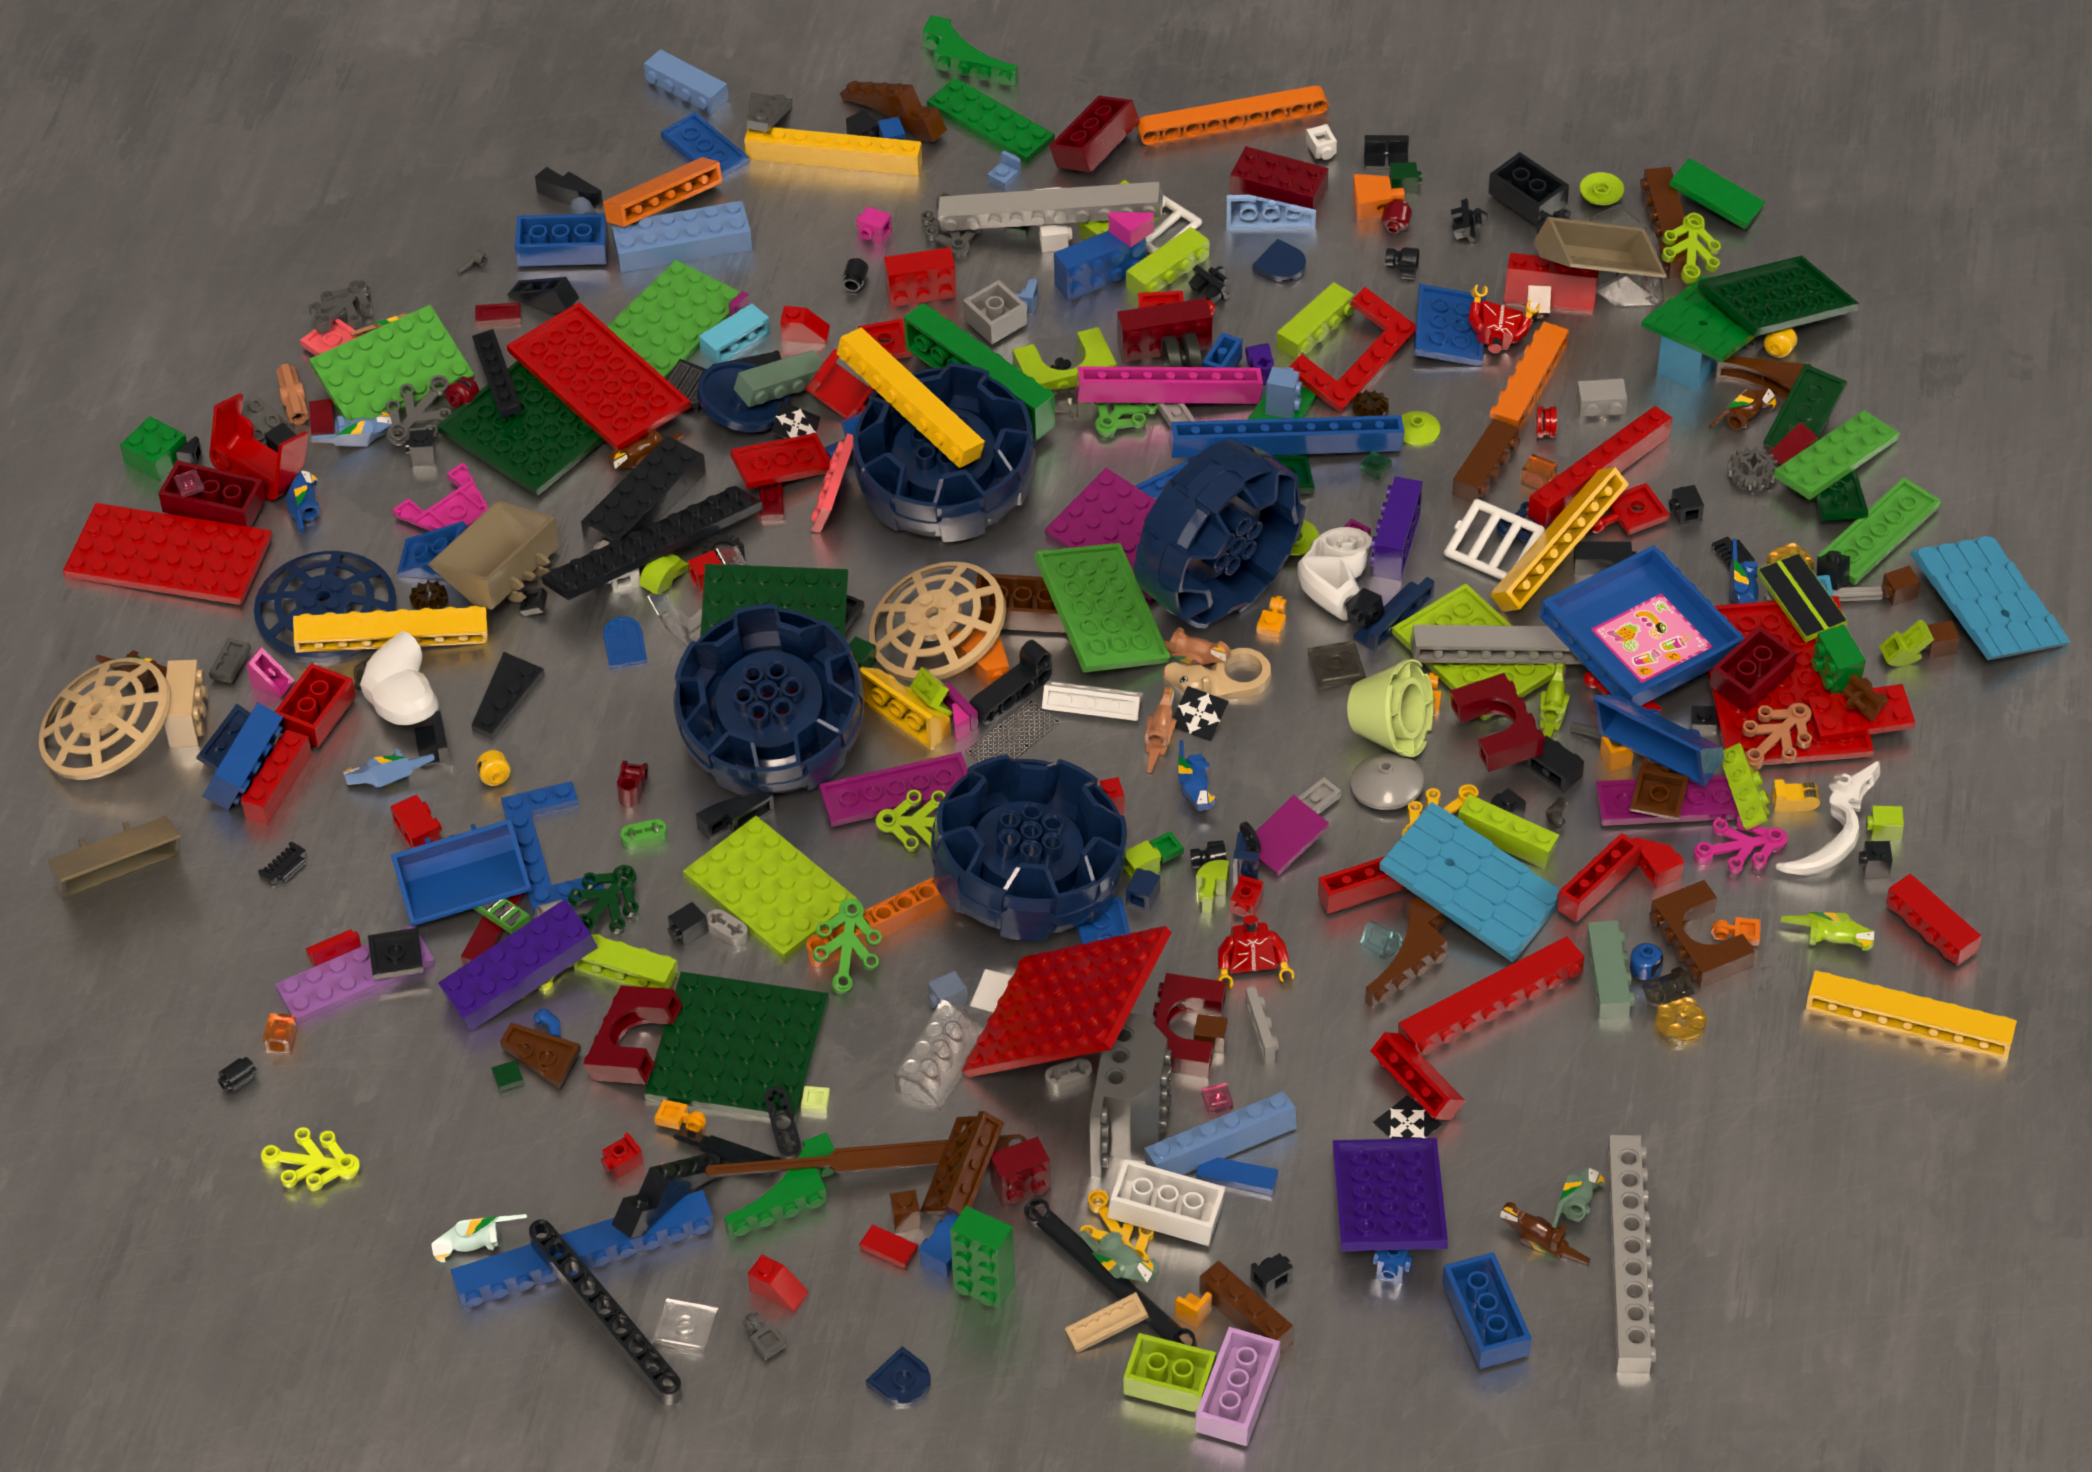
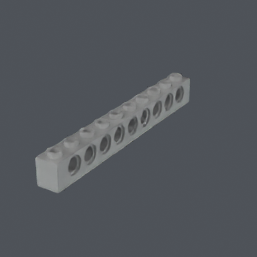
M1609 1135L1608 1143L1617 1372L1649 1373L1651 1362L1656 1361V1347L1651 1346L1650 1340L1655 1338V1324L1650 1323L1649 1318L1653 1317L1654 1302L1649 1300L1648 1294H1652L1653 1280L1648 1278L1647 1272H1651L1652 1259L1651 1256L1646 1254V1249H1650L1651 1237L1650 1233L1645 1232V1227H1649L1650 1217L1649 1211H1644V1205H1648V1189H1643V1183H1647V1168L1642 1167V1162H1646V1146H1641V1135Z

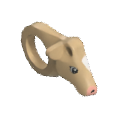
M1237 648L1230 650L1231 655L1226 662L1214 663L1211 669L1202 665L1183 666L1175 662L1169 663L1164 669L1163 677L1182 696L1187 686L1222 699H1238L1252 697L1266 690L1271 682L1272 672L1271 664L1261 652L1251 648ZM1248 661L1258 666L1261 674L1253 681L1237 682L1230 679L1226 675L1225 670L1234 662Z

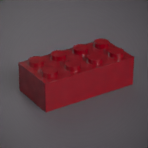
M1098 95L1049 145L1056 167L1092 172L1140 122L1133 100Z
M1245 146L1230 174V194L1252 195L1316 210L1328 188L1329 168Z
M1207 298L1117 311V343L1123 363L1162 357L1161 338L1164 336L1175 335L1180 345L1182 334L1195 332L1200 351L1212 348V314Z
M178 460L158 493L162 512L248 527L252 526L267 499L263 479Z

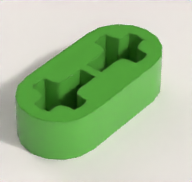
M653 819L627 825L620 832L621 843L627 849L660 844L667 838L666 824L662 820ZM634 835L635 838L630 839L629 836Z

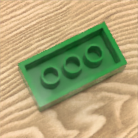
M965 1206L950 1229L953 1287L962 1295L972 1296L980 1300L984 1305L1001 1309L1015 1287L1013 1226Z

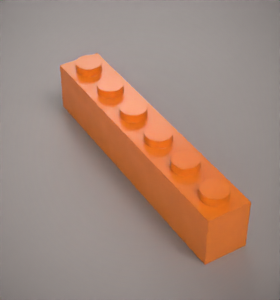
M701 157L603 201L606 222L625 227L723 183L720 162Z
M1543 322L1540 329L1535 330L1531 345L1528 344L1526 346L1524 358L1518 360L1515 374L1509 376L1506 390H1501L1497 406H1492L1489 418L1518 427L1519 434L1568 346L1569 329Z

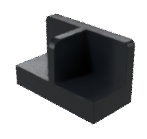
M1365 135L1364 169L1389 170L1390 163L1408 162L1409 135Z

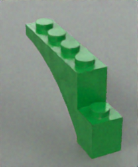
M930 15L922 31L923 48L935 50L933 53L934 69L1016 87L1018 83L1017 65L1000 61L974 48L952 27L951 19Z
M827 1132L804 1140L803 1149L798 1158L829 1156L835 1148ZM830 1168L788 1171L771 1190L740 1210L724 1216L725 1229L729 1239L746 1235L755 1229L768 1227L774 1222L785 1218H793L799 1213L810 1209H817L826 1204V1188L821 1177L830 1176L835 1171Z

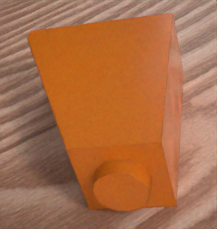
M974 628L964 641L953 649L958 659L975 648L984 638L986 632ZM961 631L950 633L949 640L953 639ZM998 636L993 646L982 658L968 667L986 686H989L1010 670L1000 636Z

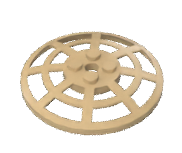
M942 562L914 571L895 584L881 599L874 611L869 627V642L876 645L875 658L891 675L912 682L919 670H913L917 657H931L945 652L950 664L929 670L939 680L962 672L982 658L998 638L1006 615V601L1003 591L995 578L986 570L966 562ZM944 569H955L951 574L934 575L924 579L922 577ZM965 570L974 571L987 579L991 586L976 589L970 581L960 576ZM946 580L940 589L928 591L925 585L934 581ZM914 581V584L903 591L894 603H888L897 592ZM957 582L965 586L969 592L955 596L950 592V589ZM917 589L919 596L911 604L901 603L907 595ZM994 594L996 609L994 619L989 624L979 620L981 613L980 597ZM973 599L971 617L963 615L960 604ZM882 612H889L886 621L887 635L876 643L875 630ZM938 612L937 615L932 616L931 618H929V616H930L932 613ZM895 613H905V622L893 629ZM958 624L966 625L965 628L957 636L949 640L947 635H949L958 626ZM974 628L986 632L984 638L975 648L958 659L953 649L964 641ZM908 630L914 636L911 647L906 646L897 639L898 636ZM939 640L941 644L933 648L920 649L923 641ZM890 642L896 649L908 655L904 668L889 662L881 654L880 651Z
M119 658L107 661L82 673L61 691L45 714L39 734V749L42 758L56 774L74 780L102 777L127 765L149 746L165 722L171 700L167 679L151 662L138 658ZM122 665H139L138 668L130 673L119 670L109 671L110 668ZM150 670L157 680L159 692L145 693L143 685L137 677ZM122 677L114 686H104L106 678ZM95 682L93 690L83 696L78 694L86 686ZM131 682L135 687L136 695L124 697L120 690ZM71 701L76 703L72 714L62 718L68 704ZM158 701L150 723L141 733L133 725L141 714L144 702ZM135 704L127 721H124L123 717L125 716L127 705ZM58 710V713H57L56 718H55V722L50 725L53 716L55 715L56 711ZM71 723L74 730L65 741L62 737L61 728ZM114 728L119 729L112 736L100 742L101 736L108 734ZM53 732L56 741L62 747L55 761L46 751V737ZM125 734L135 740L123 752L102 763L101 750L113 745ZM80 735L91 740V745L75 746L74 743ZM70 752L78 755L91 754L93 766L71 768L65 767L62 764Z

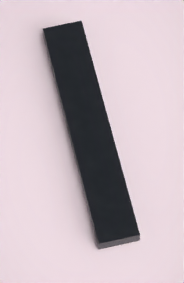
M494 329L473 335L472 338L500 418L521 412L522 408Z

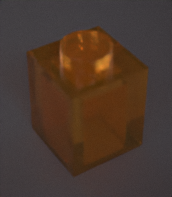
M1532 453L1522 468L1521 485L1537 491L1559 475L1557 474L1558 463Z
M285 1013L269 1014L263 1035L266 1053L291 1055L298 1032L295 1016Z

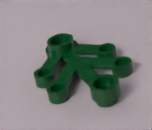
M620 865L614 869L613 873L594 874L588 872L584 874L581 882L582 886L588 890L572 889L570 891L568 901L574 906H579L586 900H598L587 914L578 915L590 933L594 929L595 920L607 906L611 916L610 931L619 934L624 930L625 920L621 917L617 894L621 889L625 900L622 909L623 914L627 917L636 916L639 905L635 902L632 886H634L637 880L635 870L629 865ZM586 879H591L593 883L587 882ZM612 883L608 889H594L596 884ZM573 895L578 896L580 899H575ZM627 907H632L634 911H630ZM614 923L620 924L621 927H616Z

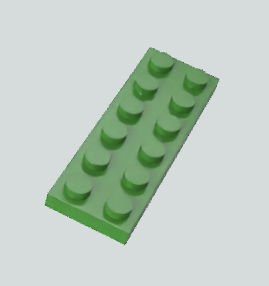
M1863 410L1776 468L1774 477L1810 500L1896 442L1900 433Z
M1903 477L1868 509V518H1858L1818 554L1817 559L1828 551H1839L1842 555L1850 556L1849 582L1856 585L1941 507L1942 500Z

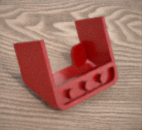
M241 393L214 405L209 452L212 465L218 470L263 479L267 499L275 500L281 497L305 464L308 433L304 431L280 443L278 452L253 438V423L247 417L241 415L243 395Z

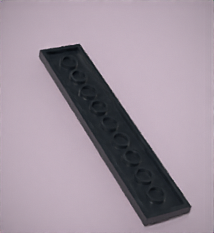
M737 486L728 487L723 492L711 495L697 504L689 505L682 511L668 515L667 518L650 523L639 531H633L621 540H614L600 549L592 550L583 557L571 560L570 563L551 569L550 572L541 576L542 583L569 601L763 510L762 501Z

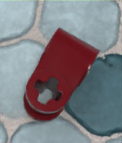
M625 760L622 761L617 780L618 800L621 805L632 807L639 803L648 778V763L638 765L630 764Z

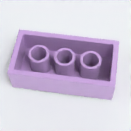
M1228 1328L1195 1414V1432L1243 1446L1248 1445L1280 1359V1341L1236 1328Z

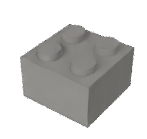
M1000 280L963 300L964 320L991 345L1027 324V305Z

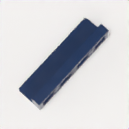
M1426 577L1419 585L1412 581L1409 582L1384 606L1385 614L1367 630L1360 628L1353 635V639L1376 652L1393 636L1392 627L1417 613L1434 597L1435 581Z

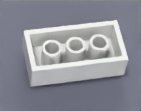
M1124 1159L1110 1199L1108 1218L1209 1246L1223 1205L1226 1187Z

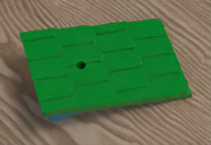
M1706 276L1700 277L1697 282L1691 286L1688 285L1677 296L1669 299L1660 308H1656L1641 323V327L1661 335L1657 374L1697 392L1716 369L1718 361L1723 363L1757 337L1751 335V333L1734 321L1730 315L1720 309L1716 303L1697 288L1699 280L1710 278Z

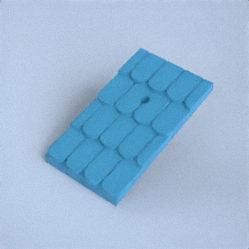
M1983 536L1979 539L1944 543L1933 547H1922L1909 553L1987 660L2066 646L2070 643V640L2053 614H2049L2036 592L2030 589L2014 562L2008 559L1995 538Z
M1433 802L1427 806L1426 810L1422 812L1413 825L1400 838V841L1394 845L1387 856L1379 863L1381 871L1512 963L1557 909L1559 889L1530 871V867L1494 846L1492 841L1464 825V821Z

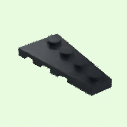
M503 652L472 722V731L493 740L545 675L544 668Z

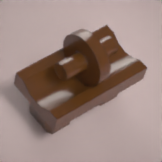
M1856 674L1850 675L1849 682L1842 691V694L1848 699L1846 706L1850 710L1857 708L1870 721L1876 720L1879 712L1885 708L1888 698L1883 693L1876 694L1872 690V683L1867 678L1860 679Z

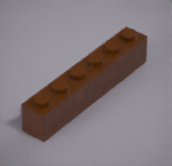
M1671 167L1645 169L1644 178L1640 179L1641 191L1645 192V206L1650 209L1649 221L1654 224L1653 235L1655 239L1658 238L1657 248L1659 254H1662L1664 248L1672 247L1688 238V233L1679 236L1675 244L1671 246L1666 245L1662 241L1664 233L1667 230H1673L1681 226L1685 217L1678 191L1669 186L1671 179L1674 177ZM1687 250L1677 254L1673 262L1668 263L1662 260V267L1667 271L1669 279L1681 278L1682 269L1686 265Z

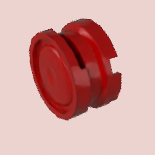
M1537 406L1536 437L1543 438L1544 436H1549V438H1556V406H1550L1549 409H1544V406ZM1542 414H1543V430H1541V427H1542Z

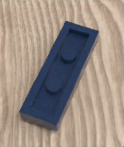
M236 704L199 752L196 759L216 772L251 713L239 704Z

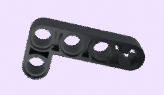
M1029 640L1022 646L1019 654V664L969 701L978 712V720L983 724L989 725L1050 679L1052 675V655L1035 640Z

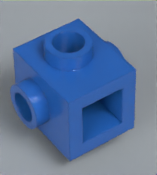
M1376 1250L1373 1264L1377 1265L1376 1278L1402 1284L1405 1272H1410L1413 1257L1409 1256V1250Z

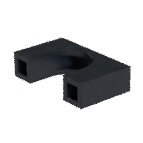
M1579 541L1574 547L1573 552L1574 575H1595L1637 553L1632 551V542Z

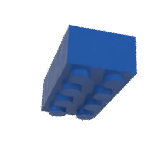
M605 214L517 216L515 235L517 266L607 264L608 225Z
M1106 231L1054 252L1055 286L1065 299L1069 301L1126 278V270L1146 258V237L1130 248L1112 233Z
M257 702L213 775L202 797L227 811L232 803L237 805L283 727L279 726L283 716Z
M1491 1252L1444 1265L1442 1284L1479 1370L1530 1356L1532 1337L1495 1253Z

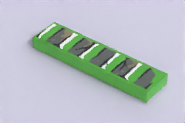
M501 899L473 908L510 934L531 921L528 913L507 899Z

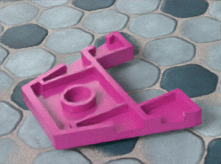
M463 462L447 473L448 480L458 487L457 490L425 511L409 498L393 508L392 511L396 518L432 531L463 521L469 527L488 509V506L480 491H478L474 479L470 476L466 464Z

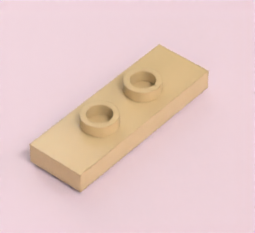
M1135 1292L1065 1327V1331L1076 1353H1079L1149 1317Z

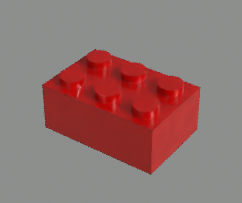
M951 247L884 257L885 285L890 308L957 298L956 271Z
M311 663L274 711L283 716L279 726L283 727L280 733L284 734L286 730L306 735L309 737L310 745L319 748L356 698L353 679Z

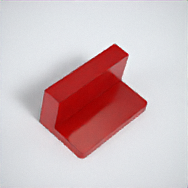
M350 929L305 949L313 967L361 947V942L357 931L353 932Z

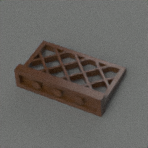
M979 1111L977 1116L956 1118L920 1212L925 1215L956 1214L959 1216L965 1206L972 1208L1003 1128V1121L986 1111ZM959 1161V1164L953 1169V1166Z

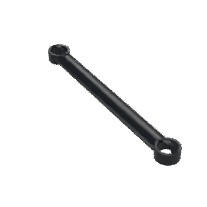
M1034 1198L1027 1202L1024 1214L1028 1223L1044 1231L1119 1300L1135 1292L1137 1293L1149 1317L1143 1321L1161 1338L1185 1344L1179 1337L1189 1336L1192 1338L1190 1346L1197 1347L1195 1335L1191 1330L1178 1325L1128 1279L1115 1278L1092 1254L1094 1251L1051 1211L1046 1200ZM1035 1207H1045L1047 1210L1046 1214L1042 1216ZM1031 1212L1037 1219L1031 1218L1029 1213Z

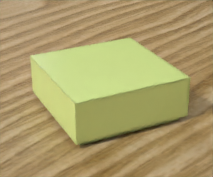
M804 1086L801 1112L827 1114L830 1088Z

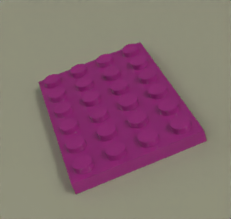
M1105 468L1044 529L1045 534L1064 548L1121 543L1134 572L1136 550L1144 526L1143 521L1156 500L1110 469ZM1141 589L1146 602L1152 605L1155 600Z

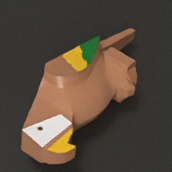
M1180 627L1174 632L1170 642L1163 640L1170 657L1189 665L1203 666L1209 663L1226 662L1231 655L1230 648L1221 641L1219 643H1211L1205 639L1190 637Z
M1169 687L1164 688L1161 701L1154 715H1150L1147 720L1145 745L1146 753H1150L1147 772L1149 773L1153 772L1159 756L1165 755L1177 721L1172 716L1175 697L1174 689Z

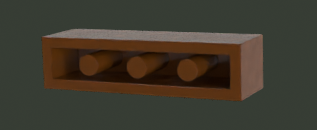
M1493 418L1453 478L1452 495L1472 503L1475 499L1481 500L1482 497L1487 496L1492 481H1497L1500 469L1508 464L1510 454L1519 447L1518 427Z
M1217 1261L1200 1275L1199 1293L1202 1296L1206 1292L1211 1293L1212 1305L1240 1330L1280 1341V1354L1293 1344L1294 1326L1220 1261Z

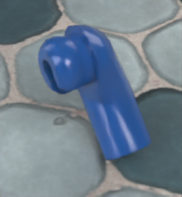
M539 1009L534 1014V1022L538 1023L539 1026L545 1024L548 1027V1034L561 1038L560 1020L548 1009Z

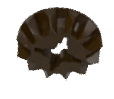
M1365 389L1363 393H1357L1356 398H1353L1352 408L1358 416H1384L1389 409V400L1385 398L1384 393H1377L1376 390L1368 392ZM1367 401L1374 403V408Z
M427 580L425 584L418 582L417 587L411 589L409 597L415 609L431 608L433 610L440 609L445 605L448 593L445 585H440L438 581L430 583ZM431 592L429 600H427L426 593Z

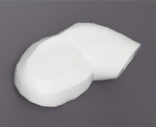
M1351 527L1331 529L1320 535L1312 542L1309 551L1298 563V578L1304 592L1318 606L1342 621L1348 620L1345 603L1360 591L1355 578L1360 576L1366 567L1372 538L1367 532Z
M405 631L399 632L374 653L366 664L360 683L364 697L374 705L377 714L397 725L416 724L426 720L437 711L439 705L429 681L423 673L419 672L422 662L421 648L415 638Z

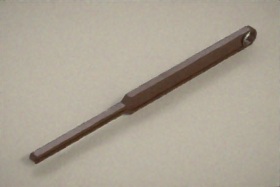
M1020 1134L1000 1135L993 1152L1009 1147L1011 1140L1018 1139L1023 1142L1027 1139ZM948 1140L836 1148L829 1156L709 1165L705 1169V1174L708 1177L814 1168H830L836 1173L936 1166L939 1164Z

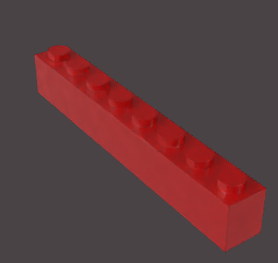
M1657 406L1652 407L1532 493L1529 498L1527 515L1545 528L1558 517L1598 470L1616 467L1621 473L1670 437L1673 417Z
M1566 936L1398 1022V1033L1402 1034L1421 1055H1427L1434 1048L1452 1042L1456 1037L1465 1032L1473 1031L1477 1026L1485 1022L1493 1021L1498 1015L1514 1010L1521 1003L1533 1000L1539 994L1549 989H1555L1560 983L1570 978L1578 977L1583 972L1585 956Z

